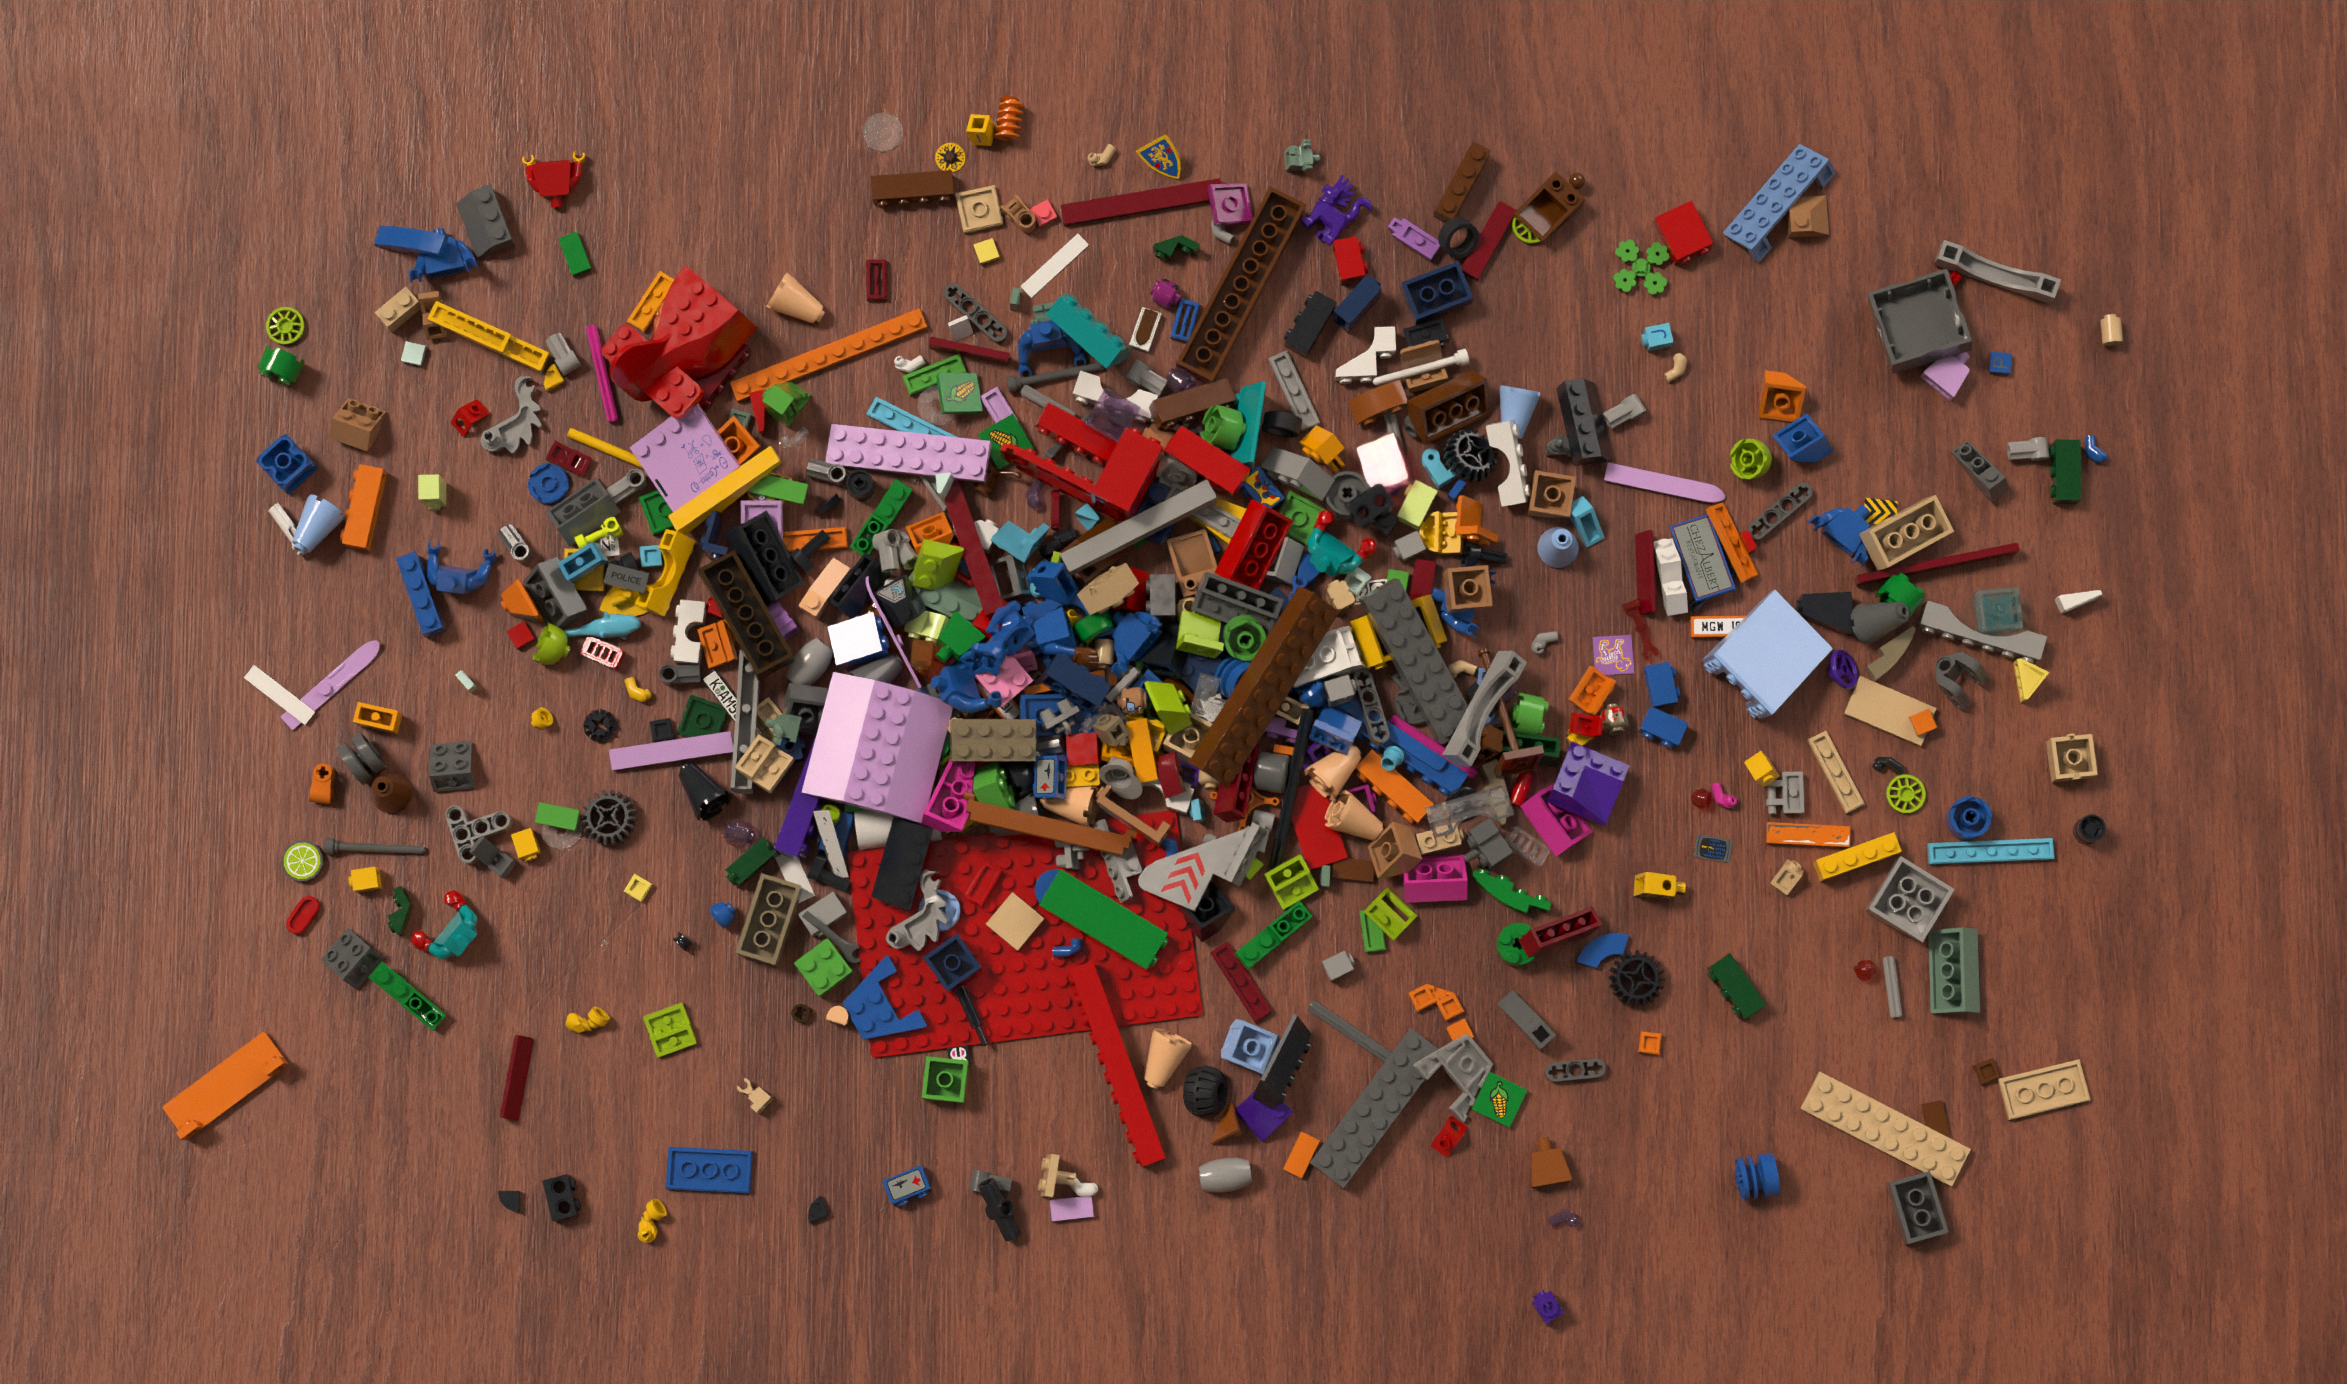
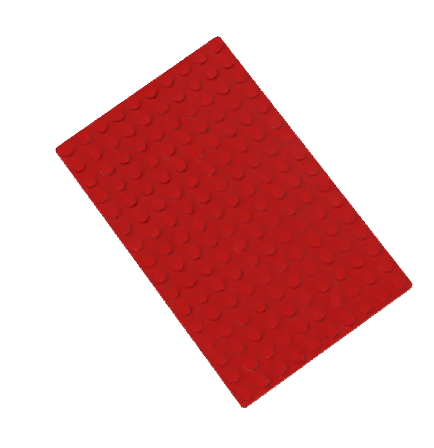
M1174 810L1133 815L1155 831L1158 830L1163 821L1169 824L1171 831L1166 838L1174 839L1177 842L1178 851L1181 852L1177 813ZM1115 818L1105 819L1108 829L1112 833L1124 835L1126 829H1130ZM995 833L930 841L922 872L927 869L928 871L939 872L931 876L933 881L941 880L937 890L948 891L954 895L959 902L961 912L955 926L940 932L937 942H934L927 935L926 946L921 951L916 950L912 945L896 949L891 947L886 941V935L892 927L919 912L920 902L924 898L920 887V879L911 910L894 906L871 897L885 847L851 851L847 855L862 981L888 955L897 973L879 982V985L896 1016L900 1020L919 1010L928 1026L923 1029L869 1039L871 1056L874 1058L981 1044L975 1028L972 1029L955 992L956 989L948 994L923 958L955 934L960 936L982 968L980 972L959 987L966 986L983 1024L981 1028L988 1043L1091 1030L1090 1025H1085L1082 1014L1085 1013L1083 1005L1078 1006L1074 995L1078 993L1076 986L1071 987L1067 975L1070 974L1069 969L1092 960L1117 1027L1195 1017L1202 1014L1192 930L1189 928L1178 904L1143 890L1138 883L1141 874L1127 878L1133 897L1120 902L1115 894L1112 879L1108 875L1107 866L1100 851L1089 849V851L1083 852L1084 859L1079 860V869L1072 870L1058 867L1056 864V857L1058 855H1065L1064 847L1056 848L1055 841L1032 835L996 836ZM1138 833L1136 839L1131 838L1143 871L1148 865L1166 857V850L1162 844L1160 847H1157ZM986 861L1001 869L1003 873L983 907H980L966 899L964 895L982 864ZM1061 869L1167 932L1166 938L1169 941L1163 950L1159 949L1155 956L1158 959L1153 968L1148 966L1147 970H1144L1039 907L1040 903L1035 895V886L1041 874L1048 870ZM1012 892L1044 918V921L1019 951L986 925ZM1072 939L1082 940L1083 949L1080 952L1069 957L1053 956V947L1071 946Z

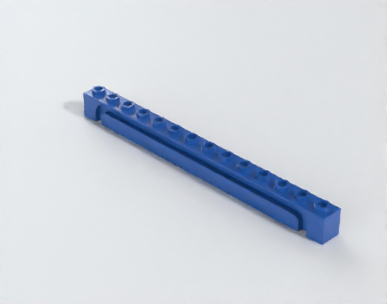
M1223 621L1221 622L1219 642L1224 643V627L1227 624ZM1246 635L1242 636L1244 641L1248 640ZM1324 679L1317 680L1318 682H1322L1324 686V682H1326ZM1309 684L1298 688L1293 686L1289 694L1293 695L1295 693L1299 696L1300 692ZM1326 696L1324 698L1325 702L1317 707V712L1320 714L1324 706L1329 707ZM1355 699L1331 707L1362 721L1356 738L1359 740L1364 738L1369 741V746L1379 752L1380 750L1385 751L1389 746L1399 747L1404 753V760L1402 762L1405 765L1404 769L1411 774L1416 772L1422 776L1421 780L1430 786L1432 784L1439 787L1438 791L1446 797L1452 791L1460 788L1466 780L1468 773L1451 764L1448 760L1387 720L1386 723L1390 733L1387 743L1383 746H1376L1371 743L1359 703ZM1371 712L1368 714L1371 721L1379 720V716L1376 713ZM1377 726V734L1375 737H1379L1380 740H1382L1384 735L1379 734V726Z

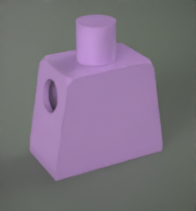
M1967 352L1937 360L1920 377L1951 401L1970 371L1964 365L1970 356Z

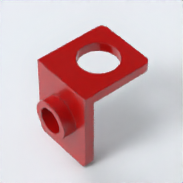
M476 399L459 408L451 420V424L464 437L467 435L472 424L489 416L490 412ZM458 418L463 420L465 424L464 429L459 426Z
M1450 1116L1430 1146L1445 1157H1448L1462 1138L1467 1126L1453 1116ZM1451 1124L1457 1125L1460 1131L1454 1130Z

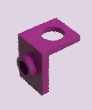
M1368 785L1346 790L1351 794L1364 791L1369 810L1375 814L1374 804H1377L1375 793L1370 792Z

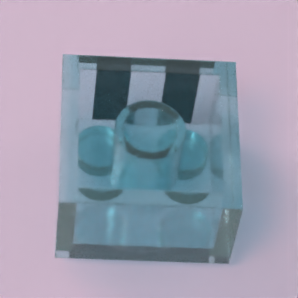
M2018 587L1977 590L1973 594L1977 632L1981 634L2018 632L2023 628Z

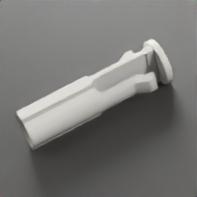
M277 503L269 509V513L292 543V549L295 550V545L292 541L297 527L281 505ZM299 551L297 552L298 556L305 555L303 553H300Z

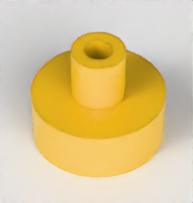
M540 707L532 713L531 724L535 728L546 729L553 723L552 714L546 708Z

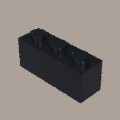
M1315 291L1313 295H1308L1304 303L1306 308L1303 313L1298 312L1294 319L1296 325L1293 330L1289 328L1284 336V340H1286L1285 347L1304 358H1307L1337 306L1336 301L1318 291Z
M864 553L827 601L841 614L849 619H853L860 613L868 600L871 599L866 586V577L869 576L870 589L874 592L885 581L890 572H882L881 563L874 557Z

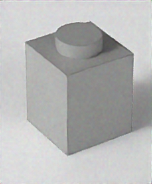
M1418 531L1394 542L1395 547L1392 548L1396 558H1401L1403 563L1426 551Z
M1343 951L1322 961V965L1330 982L1352 972L1355 962L1350 953L1346 954Z

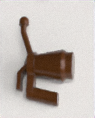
M989 461L988 465L990 466H988L986 483L976 482L974 491L988 497L993 492L996 478L1000 475H1014L1015 478L1020 479L1022 474L1013 471H998Z

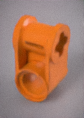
M321 763L314 768L309 794L310 802L332 804L335 770L333 767ZM328 771V775L324 777L320 775V772Z

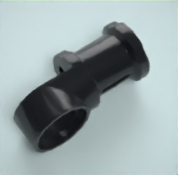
M1072 525L1060 533H1053L1055 540L1039 548L1043 559L1051 558L1054 551L1060 552L1059 550L1063 549V546L1077 539Z

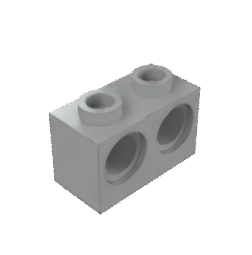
M1349 675L1324 682V690L1329 707L1353 701L1357 688L1354 679L1350 680Z

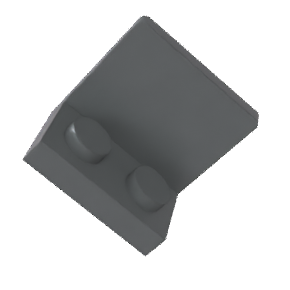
M471 741L431 745L429 778L434 792L475 788V779L471 769Z
M349 928L344 931L321 958L343 981L356 990L384 959L383 956L368 946Z

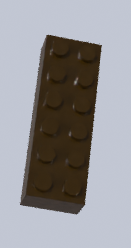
M735 550L698 569L703 584L758 681L795 662L794 655Z

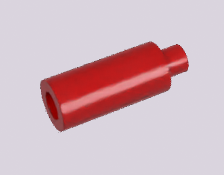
M1533 771L1519 773L1508 800L1509 804L1521 808L1520 806L1524 803L1534 779L1532 776Z

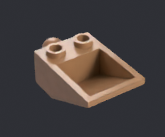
M1206 529L1166 541L1182 598L1196 596L1197 587L1206 571L1218 575L1214 573L1217 564ZM1190 584H1195L1192 588L1188 587Z

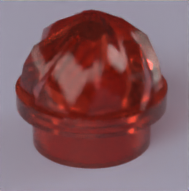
M1704 788L1695 790L1691 795L1692 804L1699 809L1709 808L1712 799L1711 792L1706 791Z
M1861 960L1854 968L1857 977L1862 981L1870 980L1876 974V966L1870 960Z

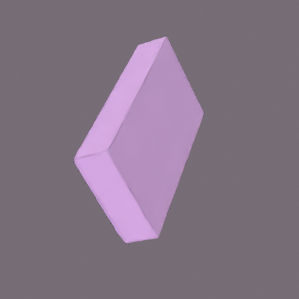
M998 387L980 396L982 403L995 423L1013 413Z
M1092 1196L1050 1200L1052 1221L1094 1217Z

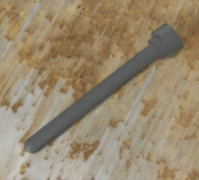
M1098 362L1024 378L1009 376L1006 377L1009 393L1017 392V389H1021V386L1079 375L1080 371L1086 373L1103 369V365Z
M326 838L324 845L325 854L334 855V853L339 851L424 854L426 851L424 846L341 843L339 840H335V838Z

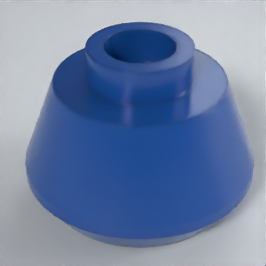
M1314 681L1307 685L1300 692L1299 700L1309 707L1315 706L1317 708L1325 702L1324 698L1326 696L1322 682Z
M719 902L710 906L709 911L716 922L722 928H729L735 919L733 914L736 912L729 902L727 904Z

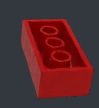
M1251 499L1214 573L1259 590L1294 520Z

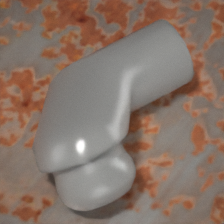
M1213 220L1211 221L1213 236L1230 245L1234 235L1226 232L1224 225L1214 226Z

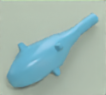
M605 612L603 618L596 619L579 628L565 629L563 631L567 637L582 635L601 638L621 637L623 640H626L628 634L641 627V622L631 614L609 615L608 612Z

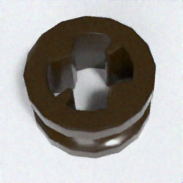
M797 1004L791 1012L792 1018L800 1023L807 1021L811 1014L809 1007L805 1004ZM802 1007V1010L806 1009L807 1013L804 1014V1019L795 1016V1013L798 1012L797 1008Z

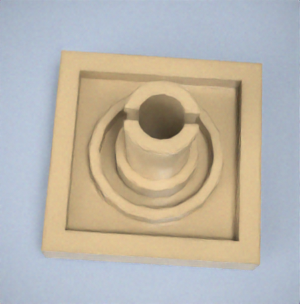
M1047 1154L1046 1158L1042 1159L1041 1170L1044 1171L1043 1179H1039L1038 1191L1041 1192L1040 1196L1053 1197L1056 1183L1075 1185V1180H1068L1067 1178L1076 1179V1173L1058 1171L1060 1155Z

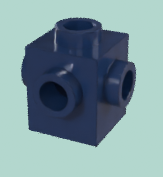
M799 735L796 743L784 737L782 738L781 745H776L778 749L794 758L795 761L793 763L805 761L803 751H807L804 739H800Z

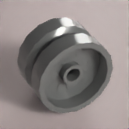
M1343 471L1332 477L1335 481L1325 495L1324 503L1326 509L1332 511L1335 518L1349 521L1353 519L1343 505L1366 491L1369 487L1361 475L1355 472ZM1349 494L1351 498H1349L1348 496L1347 498H1344L1343 495ZM1363 506L1358 509V516L1362 515L1366 510Z
M358 732L351 737V742L356 751L347 743L340 745L336 748V751L356 779L362 785H365L372 780V774L367 766L376 774L383 772L387 769V766L374 745L361 732Z

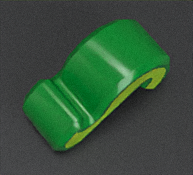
M1106 611L1101 614L1096 612L1088 615L1074 625V638L1078 640V643L1082 641L1084 646H1088L1097 635L1112 629L1113 623Z

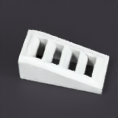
M2101 590L2060 595L2055 598V602L2060 613L2064 614L2102 596Z

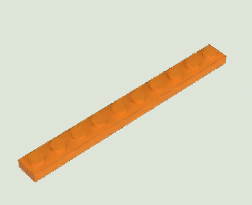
M919 308L732 381L730 385L739 403L749 399L751 392L772 388L774 384L795 381L925 330L927 325Z

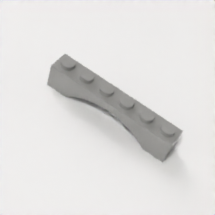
M1946 240L1940 245L1934 262L1936 266L1953 272L1956 271L1959 274L2051 304L2055 299L2061 279L2043 273L2020 270L1993 262L1975 254L1964 246Z
M1928 600L1924 603L1918 623V628H1921L1924 633L1933 635L1935 632L1941 634L1942 638L1953 641L1955 638L1961 640L1964 645H1978L1984 651H1998L2004 657H2018L2032 664L2041 660L2047 636L2031 631L2011 636L1981 634L1961 623L1947 606Z
M1514 651L1497 652L1442 755L1455 766H1472L1481 749V734L1491 710L1506 690L1520 677L1527 662Z

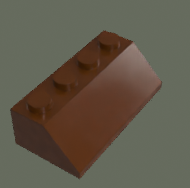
M1472 370L1407 400L1409 419L1425 445L1491 414L1487 378Z

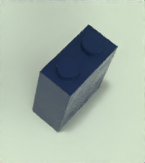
M1366 275L1334 310L1333 321L1345 332L1349 333L1380 299L1382 289L1380 282L1374 277L1369 278Z

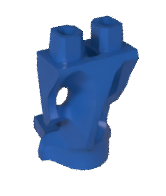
M1017 601L1009 602L1006 606L997 608L986 629V632L992 635L991 639L985 644H973L971 650L961 656L960 660L969 667V674L971 676L985 672H991L994 676H998L1006 656L1014 655L1035 634V631L1031 628L1033 619L1029 615L1021 616L1018 613L1021 605Z

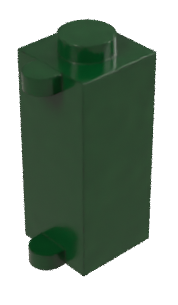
M762 837L725 869L728 872L726 878L733 886L738 884L742 887L779 854Z

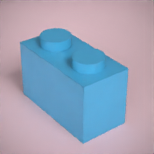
M591 542L557 564L567 581L576 582L609 560L599 543Z

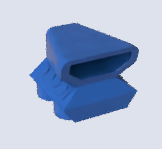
M287 434L275 440L256 460L261 468L286 494H291L318 468Z

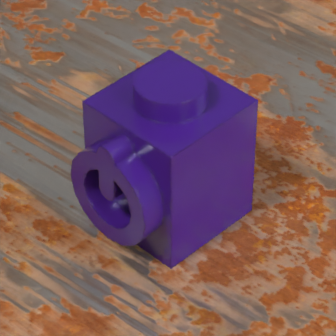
M1542 1290L1533 1296L1535 1300L1531 1304L1544 1324L1551 1322L1564 1313L1551 1291L1545 1293Z

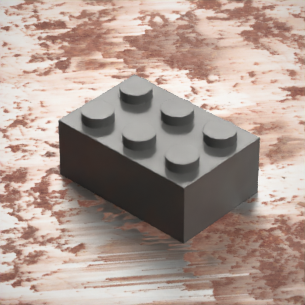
M1930 1171L1885 1183L1904 1244L1949 1233Z

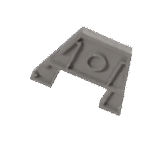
M1464 1034L1414 1063L1413 1067L1427 1080L1440 1066L1445 1070L1463 1092L1449 1109L1459 1121L1465 1122L1468 1117L1466 1113L1469 1107L1473 1106L1476 1100L1474 1097L1479 1087L1482 1088L1493 1063L1470 1035Z

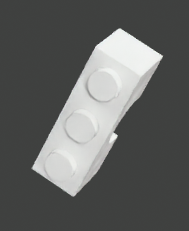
M680 600V605L676 606L675 615L678 617V625H674L673 637L676 638L675 646L672 645L671 658H674L673 661L676 664L701 665L702 644L690 641L688 639V631L695 625L705 626L706 602Z

